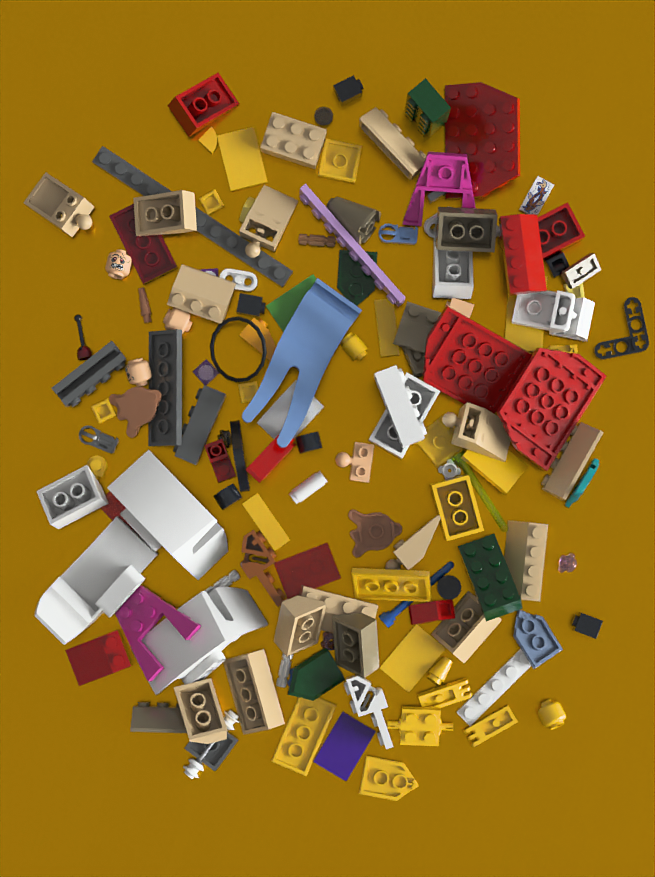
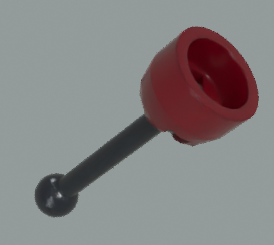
M77 314L74 320L77 322L81 343L77 350V359L83 361L88 360L93 355L91 349L85 346L81 327L82 317Z

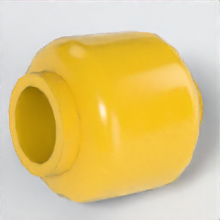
M550 699L540 704L541 708L538 710V716L544 727L553 730L564 724L566 714L559 702H552Z

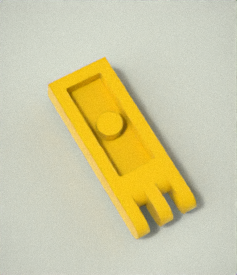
M467 678L418 693L421 707L442 708L471 698L473 695L469 691L470 686L466 685L468 684Z
M509 705L464 729L463 732L465 734L470 731L473 732V734L467 737L469 741L476 737L477 740L471 743L473 748L518 723Z

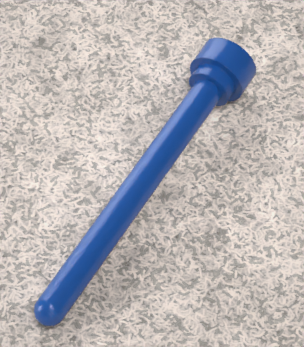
M449 561L430 577L431 586L454 567L453 562ZM402 601L393 610L386 613L383 612L378 617L389 628L394 624L395 617L414 601Z

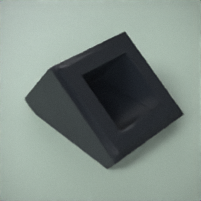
M562 251L544 259L553 277L562 274V271L570 267Z

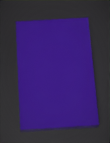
M342 711L313 762L347 781L376 731Z

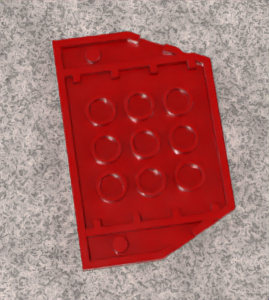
M482 82L445 85V101L451 107L448 120L445 123V153L467 154L474 198L485 197L491 191L504 186L508 181L520 176V99ZM447 192L446 199H462L463 193Z
M446 305L426 338L422 380L463 404L468 402L485 408L494 414L532 354Z
M536 348L496 411L515 450L543 471H548L605 380L606 375L579 354Z

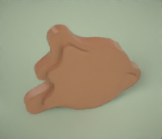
M141 386L133 387L122 395L112 394L109 396L110 403L117 407V418L119 420H128L126 434L131 438L137 436L142 425L154 419L156 408L162 399V394L159 390L146 389Z
M354 509L348 513L349 519L357 525V529L350 532L351 538L355 541L352 554L357 558L369 550L387 548L395 537L402 533V526L383 513L362 514Z

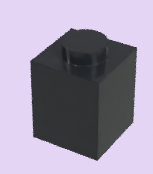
M354 75L333 85V90L341 106L361 97V90L364 89L359 79L356 80Z
M240 293L236 312L237 314L260 318V313L264 314L266 303L263 302V297Z
M579 612L578 615H574L571 626H574L572 630L596 639L603 621Z

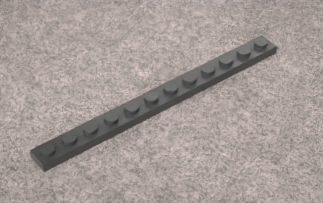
M104 146L101 147L92 161L95 165L142 196L172 192ZM195 207L198 233L282 288L293 273L291 269L260 250V254L257 257H248L245 253V248L250 242Z

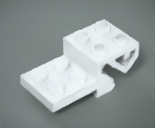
M547 290L544 292L520 294L516 298L512 324L548 330L550 335L587 342L595 302L586 298H575V295L572 293L558 290L557 292Z
M356 674L346 677L347 682L344 683L347 695L351 694L353 700L350 701L353 714L357 713L358 717L374 712V714H371L374 727H379L380 732L377 733L380 745H385L386 749L392 748L393 744L381 709L388 707L382 688L372 687L371 681ZM368 691H372V692H373V695H372V697H371L370 700H369V698H370V696H371L370 694H368L367 697H366V699H365V696H366V694H367Z

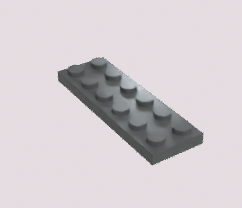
M182 330L149 332V365L152 378L149 380V389L159 390L162 394V399L156 408V416L148 423V446L182 445Z

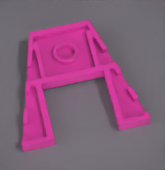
M427 153L403 218V225L422 226L425 191L463 193L461 208H476L467 154Z
M141 585L115 612L147 681L151 682L164 667L141 640L162 616H166L185 640H190L201 628L200 624L195 623L190 617L179 612L171 604L166 603L159 596Z

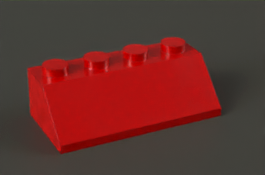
M516 214L500 216L499 227L508 296L547 291L537 215Z

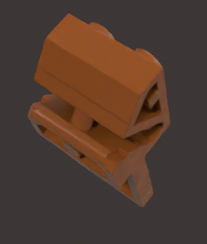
M252 530L243 538L241 552L245 553V556L240 566L249 580L254 576L258 577L270 597L279 607L286 596L280 587L278 589L275 588L273 585L275 580L270 572H264L266 568L276 562L274 558L277 555L271 547L267 549L263 543L266 539L260 531L256 533L255 530ZM253 554L257 556H265L267 557V559L258 557H252V559L266 562V564H262L259 562H251L249 560V556Z

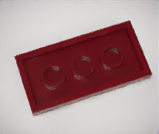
M134 204L109 216L128 255L131 257V261L143 285L178 268L162 235L136 236Z

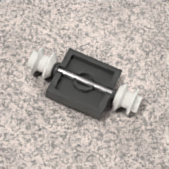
M229 710V712L224 711L226 715L224 721L227 729L234 730L233 724L235 722L240 723L238 720L239 716L232 710ZM227 731V739L204 744L189 741L184 749L194 755L196 760L188 759L190 764L183 766L185 769L184 773L191 779L194 777L199 778L197 775L198 771H204L202 763L216 771L238 742V739Z

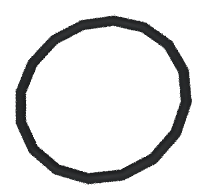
M242 317L227 318L221 324H218L210 342L211 360L217 371L228 380L234 382L249 381L257 376L264 366L267 354L265 338L259 327L251 320ZM240 320L248 323L257 331L262 342L263 354L261 363L256 371L246 378H234L227 375L220 369L215 359V337L220 328L230 321Z

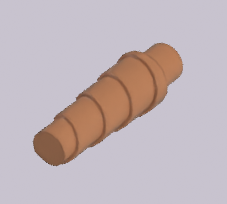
M144 287L139 288L141 316H143L144 323L152 322L150 316L152 313Z

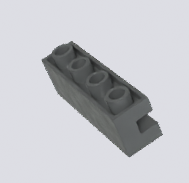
M111 341L53 386L52 390L66 407H74L81 401L80 397L84 394L88 396L95 391V386L99 382L103 384L111 378L110 374L116 370L118 372L126 366L127 358L115 343Z
M204 385L203 389L199 388L195 397L198 399L196 406L192 405L188 414L191 417L189 423L183 425L182 445L175 446L173 452H176L175 457L197 465L205 447L204 445L207 443L226 398L225 393Z

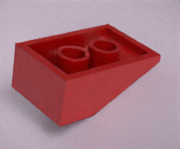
M216 73L175 96L167 106L188 137L238 106L239 102L220 74Z
M120 629L65 650L79 686L133 665Z

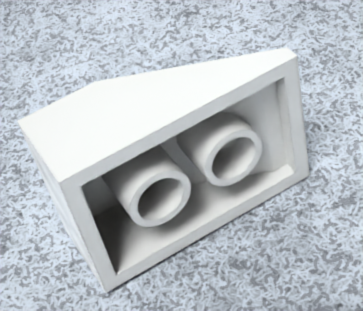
M435 237L433 247V298L471 299L474 287L472 251L437 250Z
M297 380L257 422L273 439L280 434ZM313 397L308 412L293 437L294 439L324 408L315 397Z

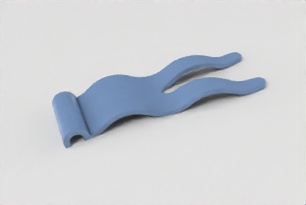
M317 278L311 289L303 297L284 330L259 389L242 413L243 421L250 423L259 414L282 383L288 370L291 367H296L299 375L285 423L277 438V445L279 447H287L308 412L330 359L362 309Z

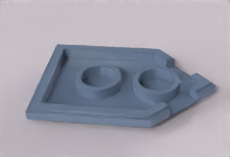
M517 610L513 637L532 668L535 669L563 649L542 616Z

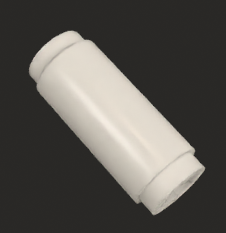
M319 471L292 489L289 495L296 504L301 503L328 481Z

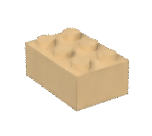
M272 112L260 149L263 153L315 169L327 135V129Z

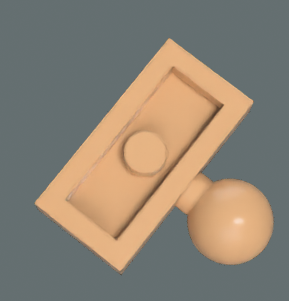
M354 442L352 457L346 452H340L336 455L335 462L338 466L346 467L349 464L351 465L349 480L369 483L374 445Z

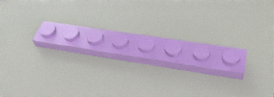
M304 184L299 192L301 201L312 208L311 211L317 219L321 218L327 231L329 233L333 232L337 236V242L343 248L346 247L350 251V257L355 262L359 261L363 272L367 276L371 275L375 280L374 284L379 290L383 289L387 293V299L398 307L402 305L406 297L312 190Z

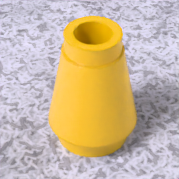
M443 656L428 671L427 678L440 686L441 683H444L453 662Z

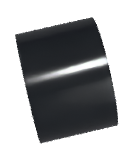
M319 432L295 437L299 454L323 448Z
M234 483L213 496L222 510L242 498Z
M445 575L438 580L436 589L442 598L450 600L460 594L461 583L456 577Z

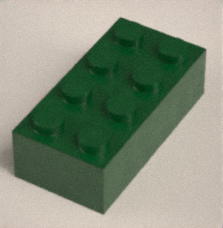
M425 78L408 92L405 114L411 121H416L419 125L417 128L423 135L427 134L430 138L445 125L451 107Z
M494 533L458 546L460 557L486 622L523 609L521 598Z

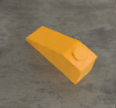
M253 318L251 321L259 327L265 338L266 359L271 361L276 345L269 329L266 328L268 324L261 318L258 320ZM248 324L239 336L262 355L261 339L257 331Z

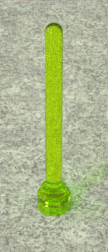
M462 450L451 458L453 463L457 464L458 467L461 466L464 473L469 475L471 484L502 532H507L508 526L470 466L461 459L465 453Z

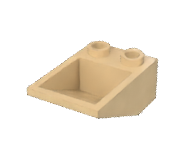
M46 172L24 201L25 205L71 237L75 235L79 228L87 230L92 226V219L89 214L94 206L84 197Z
M266 185L263 186L239 231L241 237L252 242L245 248V253L248 257L255 258L260 254L259 245L275 252L299 202L298 200ZM255 229L256 233H251L249 230ZM267 237H272L273 241L271 242L266 239Z
M467 402L460 408L458 418L453 412H448L443 416L442 421L446 427L451 428L455 426L451 444L503 462L506 461L511 440L497 415L485 408Z
M436 515L405 542L402 539L393 546L395 548L393 554L397 559L387 561L385 569L400 570V566L403 564L409 570L424 557L441 517Z

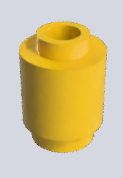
M352 332L340 342L343 345L342 348L353 360L358 359L360 361L368 354L366 352L368 347Z

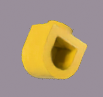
M98 455L92 456L86 465L97 480L98 477L104 478L108 468L106 459Z

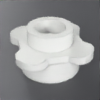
M449 459L445 465L438 468V472L442 473L445 479L460 475L461 469L457 468L454 460Z

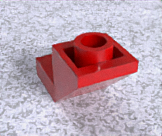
M223 439L204 445L218 483L235 478L236 474Z
M453 599L409 606L411 625L456 618Z

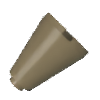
M338 196L331 198L326 206L358 244H361V242L365 243L376 229L374 227L375 221L379 222L381 218L380 211Z

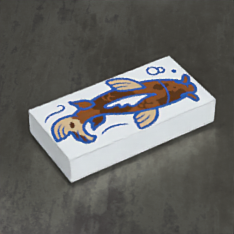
M537 176L519 210L525 214L538 216L554 184Z

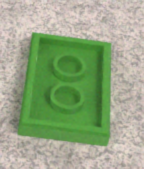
M314 274L266 305V308L283 332L303 297L317 280Z

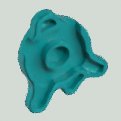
M593 459L587 468V472L581 477L564 505L569 508L583 494L600 465L598 459Z

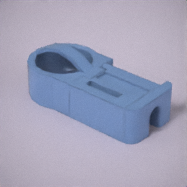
M388 223L380 227L378 235L383 243L415 245L417 243L418 228L416 226L415 229L411 227L398 228V225ZM385 227H390V228L394 229V231L382 230V229H384ZM381 234L395 235V237L391 240H385Z

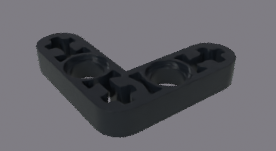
M630 297L623 304L629 337L598 343L593 350L597 359L605 360L643 352L648 348L649 339L641 302L637 298ZM630 301L637 305L634 308L635 314L639 313V316L629 318V315H632L631 308H627ZM637 319L641 322L639 330L632 329V320ZM641 331H643V335H639L640 340L645 342L642 345V349L635 345V342L638 341L637 335L633 337V334L640 333ZM618 342L626 344L625 352L620 353L617 351L616 344ZM612 343L614 355H611L612 351L606 352L605 356L597 352L600 346L606 349L610 348L609 344Z
M240 420L230 421L233 455L240 492L250 491Z

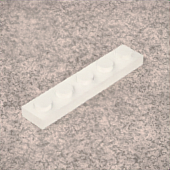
M521 648L456 711L469 726L531 667Z

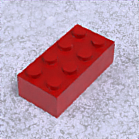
M568 202L538 217L543 259L583 240L585 237ZM500 236V237L498 238V242H499V244H500V246H501V248H502L501 236Z

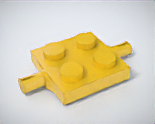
M402 706L399 721L388 720L387 729H399L400 745L439 746L441 731H453V723H442L440 707Z

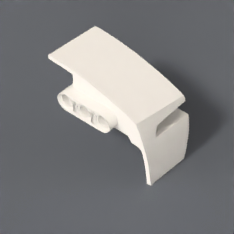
M150 450L144 453L107 487L126 507L120 515L155 552L163 546L197 580L228 552L226 534L217 523V520Z
M118 516L115 517L82 555L41 596L34 616L65 645L94 623L103 613L110 618L145 580L141 573L158 553Z
M217 587L209 594L206 591L200 592L178 608L179 612L184 613L192 621L201 625V628L190 640H185L167 618L145 635L141 641L164 667L152 682L148 681L155 695L162 692L176 679L181 678L184 685L204 680L225 661L226 658L222 650L227 645L247 632L268 625V622L247 590L233 587Z

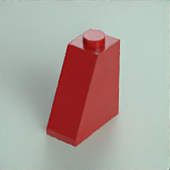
M277 436L246 468V471L259 483L262 482L297 445L294 443V438L287 447L281 448L277 445Z

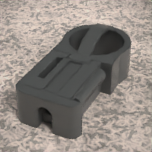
M89 425L84 426L79 431V439L84 444L111 454L115 452L116 445L119 442L117 437L114 440V437L102 433L100 430ZM93 429L96 433V436L87 433L84 430ZM82 435L92 438L94 441L86 442Z

